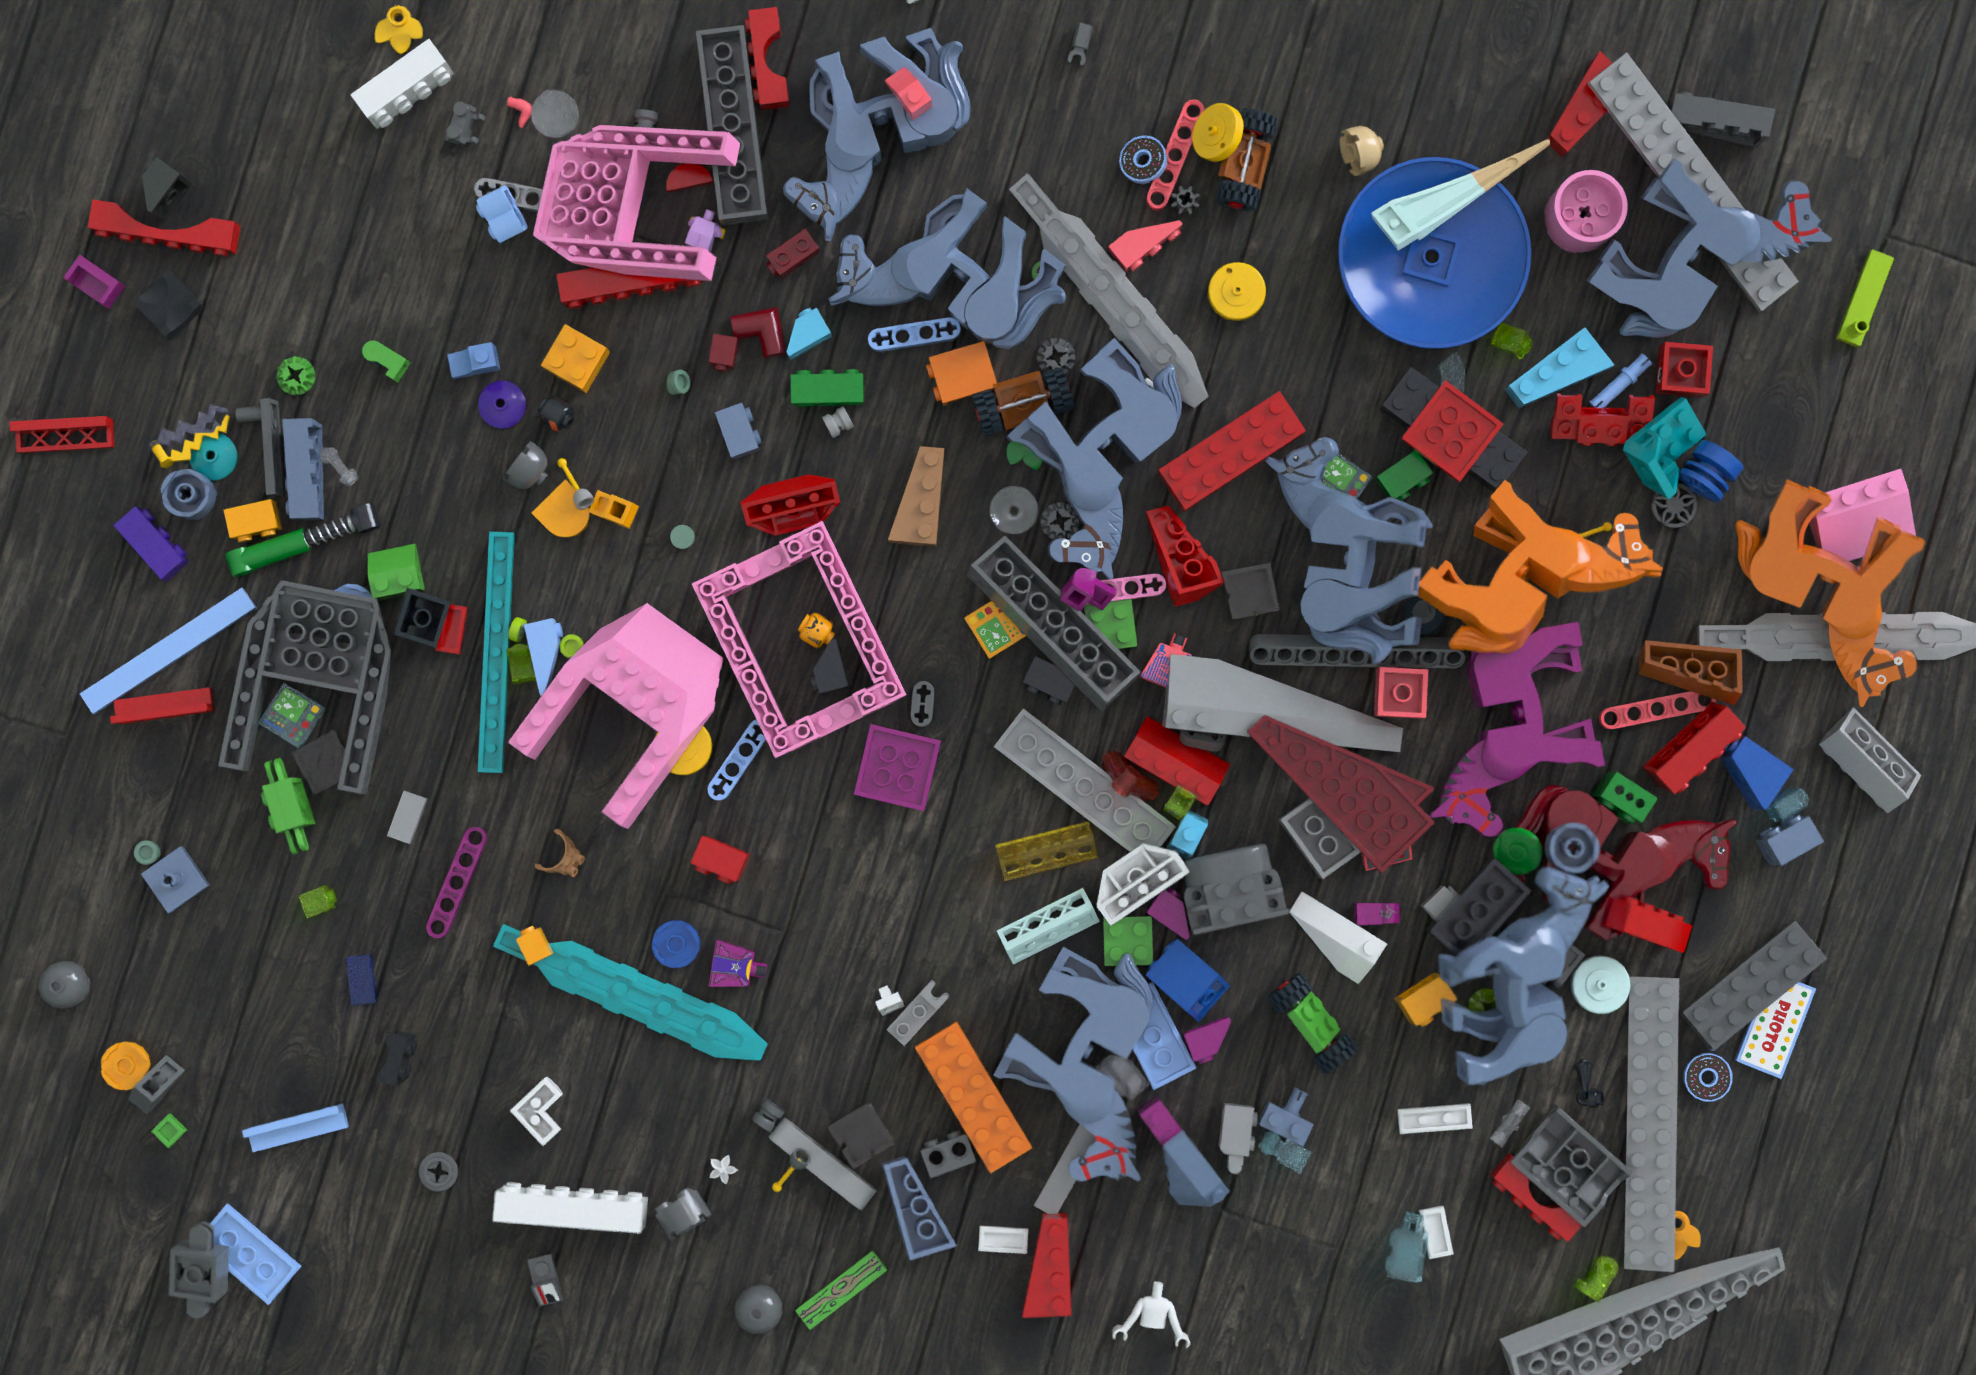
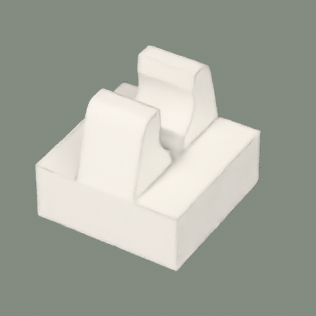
M888 986L878 989L882 999L876 1001V1005L882 1016L905 1007L898 992L892 994Z

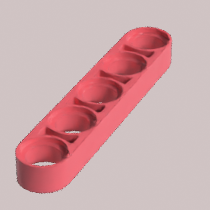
M1189 100L1181 111L1165 150L1168 161L1164 171L1171 172L1173 180L1170 183H1163L1160 177L1153 180L1146 199L1147 205L1152 210H1162L1169 201L1191 147L1193 129L1199 117L1192 118L1188 116L1186 110L1189 106L1194 105L1200 110L1199 116L1204 111V106L1198 100ZM1182 127L1188 128L1191 131L1190 138L1185 140L1179 138L1178 130ZM1172 149H1178L1182 153L1181 160L1172 161L1169 158V152ZM1152 194H1162L1164 202L1161 205L1153 204L1151 202Z
M1689 691L1606 708L1600 712L1598 718L1603 728L1616 729L1704 711L1707 706L1699 704L1698 697L1700 694ZM1679 697L1684 698L1687 702V707L1683 711L1677 710L1674 705L1675 700ZM1710 697V703H1716V699ZM1655 702L1663 705V713L1659 716L1651 712V706ZM1631 707H1636L1640 711V716L1635 721L1630 720L1627 715ZM1607 712H1613L1616 715L1617 720L1614 725H1607L1605 723L1604 716Z

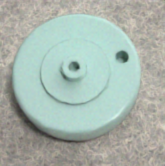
M1595 955L1584 959L1576 966L1571 976L1570 987L1575 1001L1583 1009L1592 1013L1607 1014L1617 1010L1625 1003L1630 992V979L1626 969L1620 962L1608 956Z

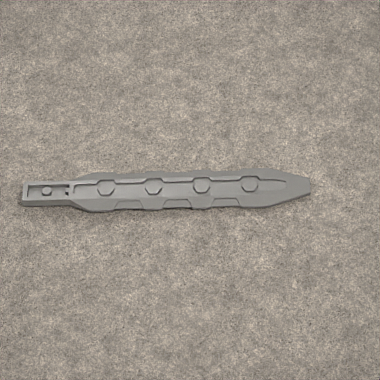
M1026 174L1009 190L1039 225L1043 248L1065 264L1066 268L1064 271L1080 289L1079 293L1089 305L1092 304L1109 324V329L1119 341H1123L1138 359L1141 368L1153 381L1155 375L1166 365L1172 364L1175 367L1176 382L1183 402L1195 408L1209 397L1192 352L1178 335H1174L1162 321L1149 300L1143 298L1125 276V271L1120 265L1113 261L1095 240V235L1081 218L1059 211L1029 174Z
M1882 612L1881 623L1873 647L1885 649L1891 654L1900 650H1908L1914 654L1916 660H1944L1976 648V623L1944 612H1915V614H1886ZM1765 613L1747 625L1697 626V645L1746 650L1765 661H1791L1792 659L1836 661L1830 646L1828 622L1823 618V613L1819 615Z

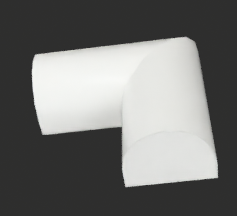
M545 1077L510 1110L542 1146L561 1130L557 1123L545 1112L563 1095L560 1088L548 1077Z

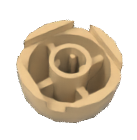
M1364 126L1342 130L1341 133H1344V137H1340V148L1345 164L1350 163L1353 168L1349 170L1350 173L1357 176L1373 170L1378 165L1382 150L1384 149L1381 137H1377L1374 131Z

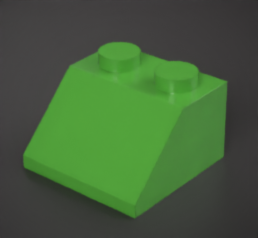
M416 544L368 553V579L372 598L379 601L403 596L406 588L419 592L425 591Z

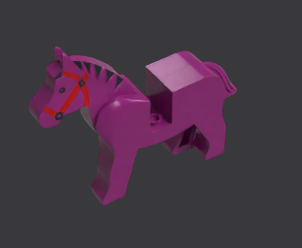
M1578 622L1538 629L1528 637L1522 647L1511 653L1471 651L1466 671L1475 707L1482 708L1514 702V707L1511 708L1514 721H1517L1518 725L1480 732L1479 741L1460 757L1447 777L1441 791L1439 806L1429 814L1430 818L1443 816L1449 824L1464 823L1482 836H1496L1502 830L1503 823L1498 815L1490 811L1491 805L1486 796L1488 789L1519 778L1540 761L1560 764L1580 762L1592 767L1605 766L1601 742L1595 741L1591 719L1543 733L1540 700L1530 676L1531 673L1543 668L1560 669L1568 673L1582 671L1578 647L1583 645ZM1558 646H1567V647H1569V648H1556V647H1558Z

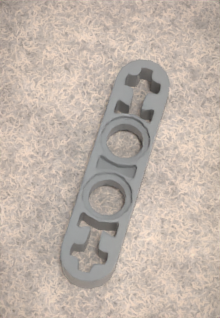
M482 178L475 184V193L479 198L484 196L480 189L485 188L486 184L492 190H496L497 186L502 187L506 185L507 188H512L516 191L514 201L518 208L535 212L539 210L543 189L489 178ZM536 193L539 195V202L536 205L527 204L526 198L529 194Z

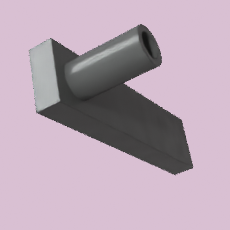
M265 398L260 399V406L237 408L235 414L238 422L262 421L266 495L274 497L285 496L279 401Z

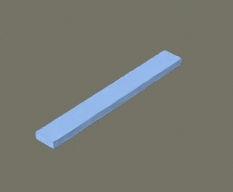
M240 588L81 692V697L92 714L98 713L113 703L114 700L121 698L255 610V605L244 588Z

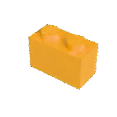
M272 499L224 510L229 537L238 540V543L253 540L252 536L261 535L262 537L274 536L276 531L282 530L277 502Z

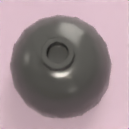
M530 441L502 479L519 489L531 488L535 483L540 486L548 475L544 472L548 465L545 453Z
M60 961L51 964L43 971L39 978L38 989L41 998L46 1004L57 1009H69L81 1004L86 999L90 990V979L87 977L85 969L73 961Z
M763 1284L751 1285L744 1289L738 1295L734 1305V1314L739 1326L752 1334H764L773 1330L779 1323L783 1313V1303L779 1295L772 1287Z

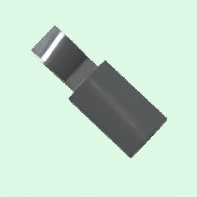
M1077 23L1071 46L1074 50L1068 55V64L1071 65L1074 57H1079L1081 59L1080 67L1083 68L1085 65L1086 57L1084 52L1088 50L1093 29L1091 25Z

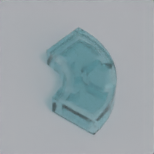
M1454 352L1436 367L1440 373L1441 385L1446 380L1464 393L1465 369L1457 352Z

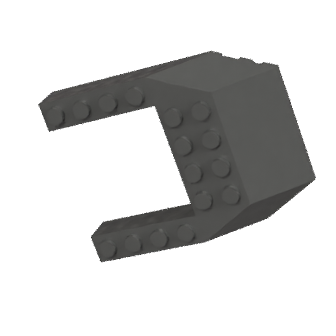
M283 580L280 581L272 595L263 603L262 608L248 622L218 766L249 771L268 677L357 694L337 789L367 794L387 699L391 648L378 599Z

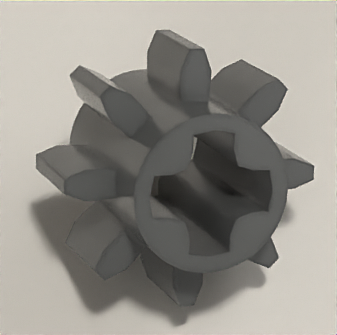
M1179 186V194L1172 193L1171 198L1176 200V202L1171 204V208L1179 210L1178 216L1182 212H1187L1191 216L1192 207L1195 209L1199 208V204L1194 201L1200 195H1194L1191 192L1192 186L1188 190H1183ZM1184 197L1189 198V203L1186 206L1181 204Z

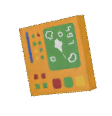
M990 601L964 618L989 659L1026 637L993 601Z

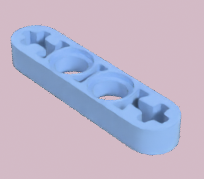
M942 318L878 328L870 332L868 343L874 351L882 352L952 341L959 337L960 324L954 318ZM948 323H951L952 327L957 328V330L953 331V335H948V332L944 331L940 332L941 337L936 338L937 330L935 325L940 324L939 329L947 328ZM927 326L933 330L931 338L923 339L920 337L919 331L922 327ZM900 330H905L910 335L909 340L905 343H900L896 340V334ZM887 332H892L894 345H889V340L883 341L882 346H877L876 342L872 343V340L876 339L877 334H880L881 338L889 337Z
M757 719L750 723L709 783L708 794L712 799L724 800L729 796L765 743L766 738L762 734H759L755 739L760 741L758 746L753 741L746 739L748 734L751 737L755 734L756 730L753 729L755 725L760 726ZM743 743H749L753 747V752L748 757L742 756L739 752V748ZM730 763H736L739 766V773L734 777H730L726 773V767ZM721 774L726 779L733 781L731 785L726 782L723 786L724 795H714L715 790L713 786H719L723 781L719 779Z

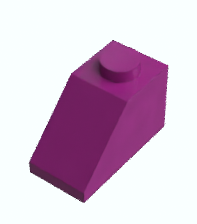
M1169 887L1167 891L1164 889L1158 893L1146 913L1187 940L1190 936L1184 903L1179 900L1181 895Z
M1228 1016L1183 1032L1194 1062L1199 1060V1063L1202 1064L1213 1059L1212 1055L1218 1052L1231 1023Z

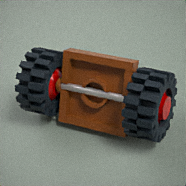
M1239 108L1238 111L1243 119L1242 138L1236 150L1221 162L1218 176L1226 179V181H1219L1215 201L1217 204L1226 206L1229 209L1234 208V210L1252 212L1257 210L1271 144L1262 140H1273L1278 119L1274 115H1270V113H1263L1261 110L1255 111V109Z
M1060 367L1043 372L1047 389L1044 388L1039 371L993 384L998 401L997 404L991 389L972 394L975 412L984 436L1003 430L999 416L1000 413L1005 429L1008 430L1017 427L1044 402L1048 404L1047 399H1050L1055 414L1074 409L1071 391L1063 368Z

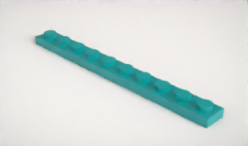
M489 532L478 772L503 773L510 644L508 633L511 623L515 533Z

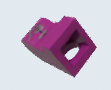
M1354 903V924L1400 923L1399 903Z

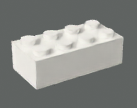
M428 39L353 92L351 96L375 128H383L388 126L393 121L392 118L397 114L409 111L412 108V104L418 99L423 100L432 93V89L438 85L443 86L451 80L450 76L454 73L431 40Z

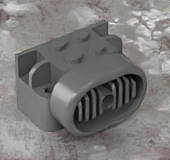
M1263 843L1183 861L1190 871L1184 876L1186 887L1183 889L1182 899L1191 934L1205 933L1290 914L1289 909L1286 908L1280 877L1272 869L1268 848Z

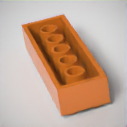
M958 1021L953 1022L915 1046L990 1173L1032 1149V1144Z

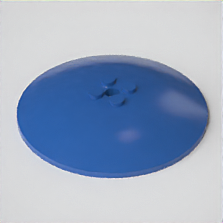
M1425 157L1399 163L1376 176L1362 189L1351 204L1345 216L1339 237L1338 261L1341 278L1345 290L1357 311L1369 324L1385 336L1397 342L1418 348L1446 349L1461 346L1481 338L1492 331L1510 314L1519 301L1529 276L1531 241L1529 230L1519 205L1500 182L1421 240L1416 239L1400 250H1397L1372 219L1371 213L1391 200L1452 181L1480 170V168L1451 158ZM1434 251L1438 256L1437 262L1429 263L1425 259V253Z

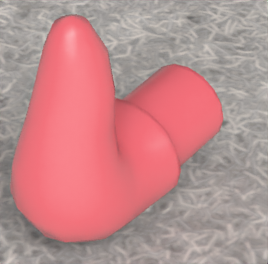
M509 97L507 106L521 111L519 127L523 128L532 114V106L522 99Z

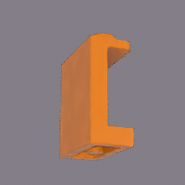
M984 341L929 357L930 364L926 365L929 378H935L937 387H934L933 391L936 401H941L943 406L987 389H991L992 392L995 391L993 384L997 382Z

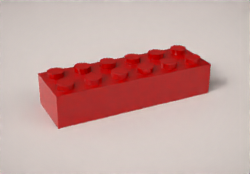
M1279 391L1160 468L1157 474L1184 513L1264 461L1268 456L1270 457L1302 436L1306 430Z

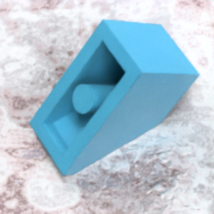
M808 308L798 314L799 318L795 320L787 349L790 360L832 337L817 308L813 310Z

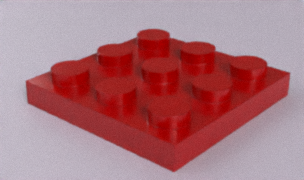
M1445 380L1402 436L1401 440L1459 483L1503 426V423Z

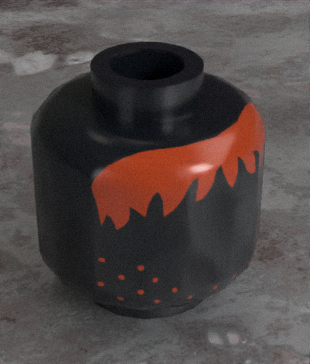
M559 396L546 397L538 407L539 420L553 431H560L563 428L568 429L574 422V408Z

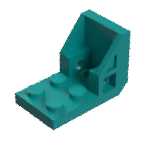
M1681 396L1626 440L1623 451L1643 485L1669 500L1676 494L1680 471L1674 460L1707 434L1687 399Z

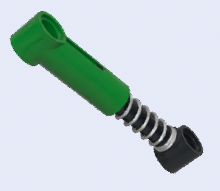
M368 503L350 510V514L344 519L340 518V520L335 522L332 520L330 524L326 525L324 523V526H316L315 529H308L307 532L301 528L249 547H242L227 552L225 556L232 577H241L256 571L258 568L311 550L313 544L320 545V542H328L330 538L335 540L336 536L343 537L344 533L358 532V534H363L380 528L381 525L374 504Z

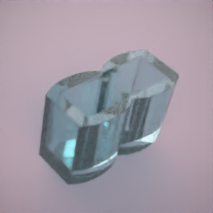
M1787 787L1778 792L1765 811L1773 822H1783L1806 809L1809 798L1803 789Z

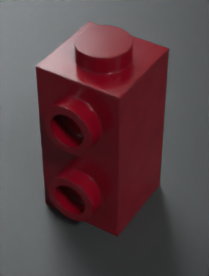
M805 228L766 255L769 261L766 266L773 276L778 274L783 279L818 255L820 249Z

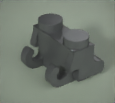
M457 101L453 107V117L450 126L446 130L444 140L461 146L463 144L466 145V142L477 145L479 139L471 136L475 120L485 122L486 116L479 113L478 115L474 114L476 112L475 107Z

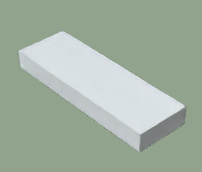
M1469 1103L1397 1109L1399 1134L1473 1128L1471 1104Z

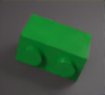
M1415 450L1374 480L1387 498L1391 497L1402 501L1411 495L1408 490L1414 486L1420 489L1430 482L1428 477L1433 472L1420 453Z

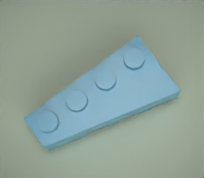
M1583 328L1504 390L1516 406L1521 408L1607 371L1614 364L1588 330Z

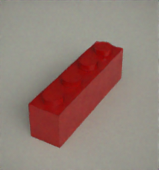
M1625 896L1624 901L1613 898L1605 924L1606 927L1684 953L1692 929V925L1683 922L1684 917L1672 913L1669 915L1668 911L1655 908L1653 911L1654 906L1642 902L1638 905L1639 900Z

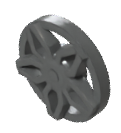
M1680 483L1677 484L1676 496H1672L1669 500L1655 492L1651 501L1652 514L1665 527H1682L1688 524L1696 514V496L1687 486ZM1679 488L1684 490L1688 495H1682L1681 497H1679ZM1690 498L1691 501L1684 504L1683 499ZM1656 500H1665L1664 505ZM1692 504V510L1689 515L1684 507H1689ZM1656 506L1661 509L1664 508L1661 517L1656 510ZM1684 512L1687 519L1681 517L1680 513ZM1666 513L1671 515L1666 521H1664ZM1674 516H1676V519L1680 520L1682 523L1672 524L1669 522L1674 519Z

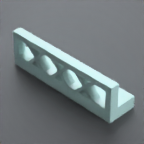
M1081 888L997 930V933L1014 965L1100 921L1084 889ZM1083 898L1085 904L1077 908L1071 907L1074 901ZM1056 910L1062 911L1059 917L1055 919L1049 918L1052 912ZM1034 921L1040 922L1037 928L1028 929L1030 923ZM1012 932H1019L1017 938L1007 942L1006 935Z

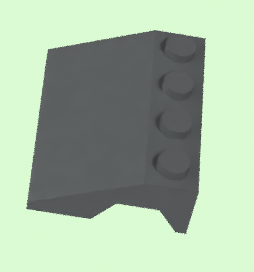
M1556 1104L1538 1122L1510 1161L1583 1227H1586L1602 1209L1608 1196L1620 1182L1633 1174L1629 1168Z

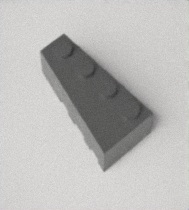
M1688 92L1676 93L1669 103V109L1686 132L1756 148L1770 137L1776 110L1774 108L1716 100L1710 97H1697Z

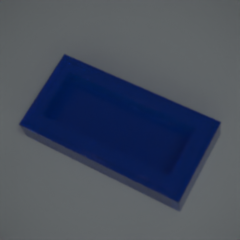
M372 954L346 957L351 1005L377 1002Z

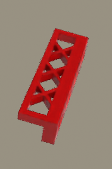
M107 416L10 421V431L15 433L17 453L114 448L113 419ZM107 429V442L105 443L96 442L92 436L98 430ZM74 431H80L86 436L79 444H73L68 439ZM50 432H56L61 437L56 445L50 446L44 441ZM32 433L38 439L31 447H23V434Z
M212 688L114 700L115 716H110L111 724L120 725L215 712Z

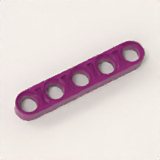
M472 827L463 836L427 922V932L433 938L446 936L452 926L487 842V833L482 828ZM473 831H478L482 835V841L478 845H473L469 840V836ZM464 853H469L473 858V862L469 867H464L460 863V857ZM456 875L460 876L464 882L462 888L458 890L452 888L450 883L452 877ZM445 898H450L454 902V908L450 912H445L441 908V902ZM436 920L442 921L445 926L441 934H435L432 931V924Z

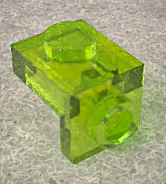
M517 644L512 648H507L506 652L509 658L513 684L535 681L536 676L529 645Z

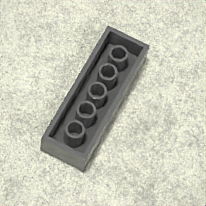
M1796 921L1789 922L1683 1008L1679 1015L1708 1050L1715 1051L1827 958Z

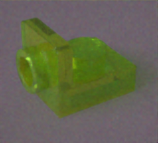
M1500 323L1491 345L1497 349L1512 353L1519 359H1523L1524 355L1530 351L1532 341L1530 335L1525 330Z
M328 885L298 895L306 918L336 908L334 904L337 902L335 893L332 888L329 889Z

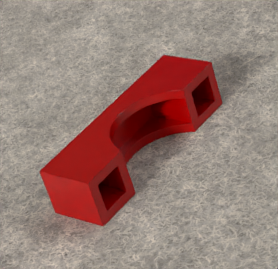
M777 7L748 10L749 18L745 19L746 32L751 33L752 42H748L749 56H754L755 65H751L752 80H757L758 86L757 89H753L755 103H760L761 110L790 107L786 78L773 73L765 63L768 47L772 42L781 37Z
M1508 1153L1490 1174L1495 1179L1492 1184L1503 1193L1505 1190H1508L1513 1195L1511 1200L1521 1209L1526 1206L1532 1212L1529 1216L1538 1224L1546 1223L1550 1227L1548 1232L1558 1241L1563 1238L1568 1242L1582 1225L1558 1204L1542 1205L1537 1203L1529 1190V1178L1510 1162L1514 1156Z

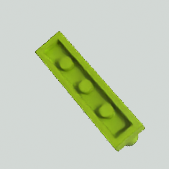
M1873 249L1869 251L1838 331L1837 340L1857 348L1861 346L1864 336L1869 329L1870 320L1894 257Z

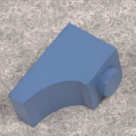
M492 342L469 346L465 350L447 354L453 379L500 370L497 349Z

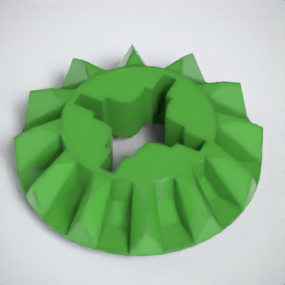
M293 356L292 358L285 359L277 367L276 379L279 387L288 394L301 395L306 393L314 384V368L304 358ZM290 368L296 372L301 371L298 375L301 383L294 379L289 380L292 376Z

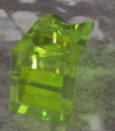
M1178 785L1164 806L1163 811L1180 820L1186 816L1197 796Z
M1607 1255L1597 1256L1593 1262V1269L1585 1282L1578 1279L1574 1287L1599 1303L1617 1274V1262Z

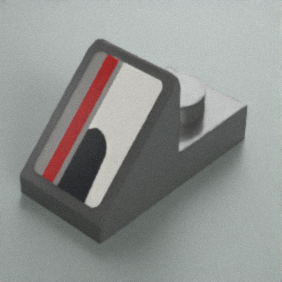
M553 1253L529 1258L528 1265L533 1282L530 1287L539 1307L563 1301Z

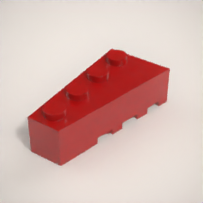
M1067 1213L1042 1214L1022 1308V1318L1071 1316Z

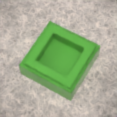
M170 1113L151 1132L167 1148H171L187 1129Z

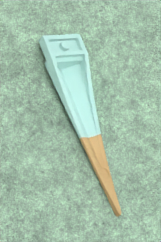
M1550 140L1542 141L1515 155L1452 181L1391 200L1371 213L1372 219L1397 250H1400L1414 240H1421L1548 147Z

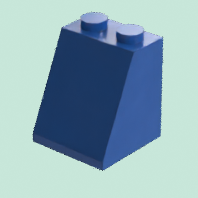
M1746 736L1740 737L1736 742L1729 743L1724 748L1725 751L1720 756V759L1749 807L1753 810H1767L1794 769Z
M1178 939L1167 945L1162 957L1159 960H1155L1149 966L1148 973L1146 974L1151 981L1198 1022L1230 987L1218 973Z

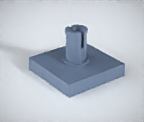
M180 846L141 873L167 913H172L210 886L184 846Z

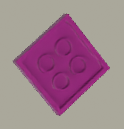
M870 724L854 795L925 811L941 741Z

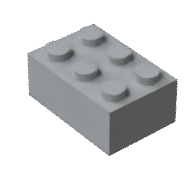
M1307 798L1278 819L1320 879H1324L1360 853L1355 845L1310 798Z

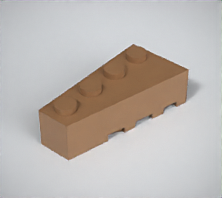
M920 446L888 538L889 543L937 546L944 448Z

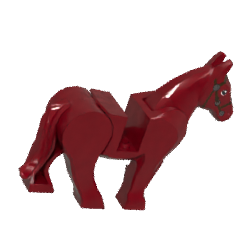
M1549 785L1536 793L1515 828H1523L1532 832L1539 839L1543 850L1545 849L1546 838L1554 827L1564 823H1578L1585 825L1594 833L1600 848L1619 818L1602 804L1597 803L1589 794L1581 791H1568V788L1560 785ZM1736 819L1724 820L1717 824L1698 820L1670 822L1651 828L1645 833L1628 832L1614 856L1604 850L1599 851L1596 861L1588 869L1609 880L1610 887L1583 927L1595 934V937L1604 941L1620 936L1623 932L1605 926L1613 898L1624 901L1626 896L1639 900L1638 905L1640 902L1644 903L1646 889L1665 882L1688 859L1700 869L1704 884L1708 889H1723L1729 880L1731 846L1728 831L1737 824ZM1571 843V845L1567 846V850L1572 852L1576 850V846ZM1545 854L1544 868L1550 867L1557 869L1549 863ZM1513 874L1517 879H1519L1523 884H1525V874ZM1544 891L1542 900L1549 904L1547 894Z

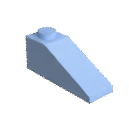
M553 618L524 625L541 696L551 684L560 649V637H563L561 624L556 623V620Z

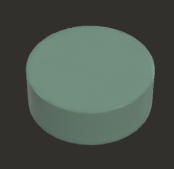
M678 525L672 530L670 539L676 548L684 550L694 544L695 534L689 526Z
M141 841L134 849V857L141 864H153L160 857V848L153 841Z

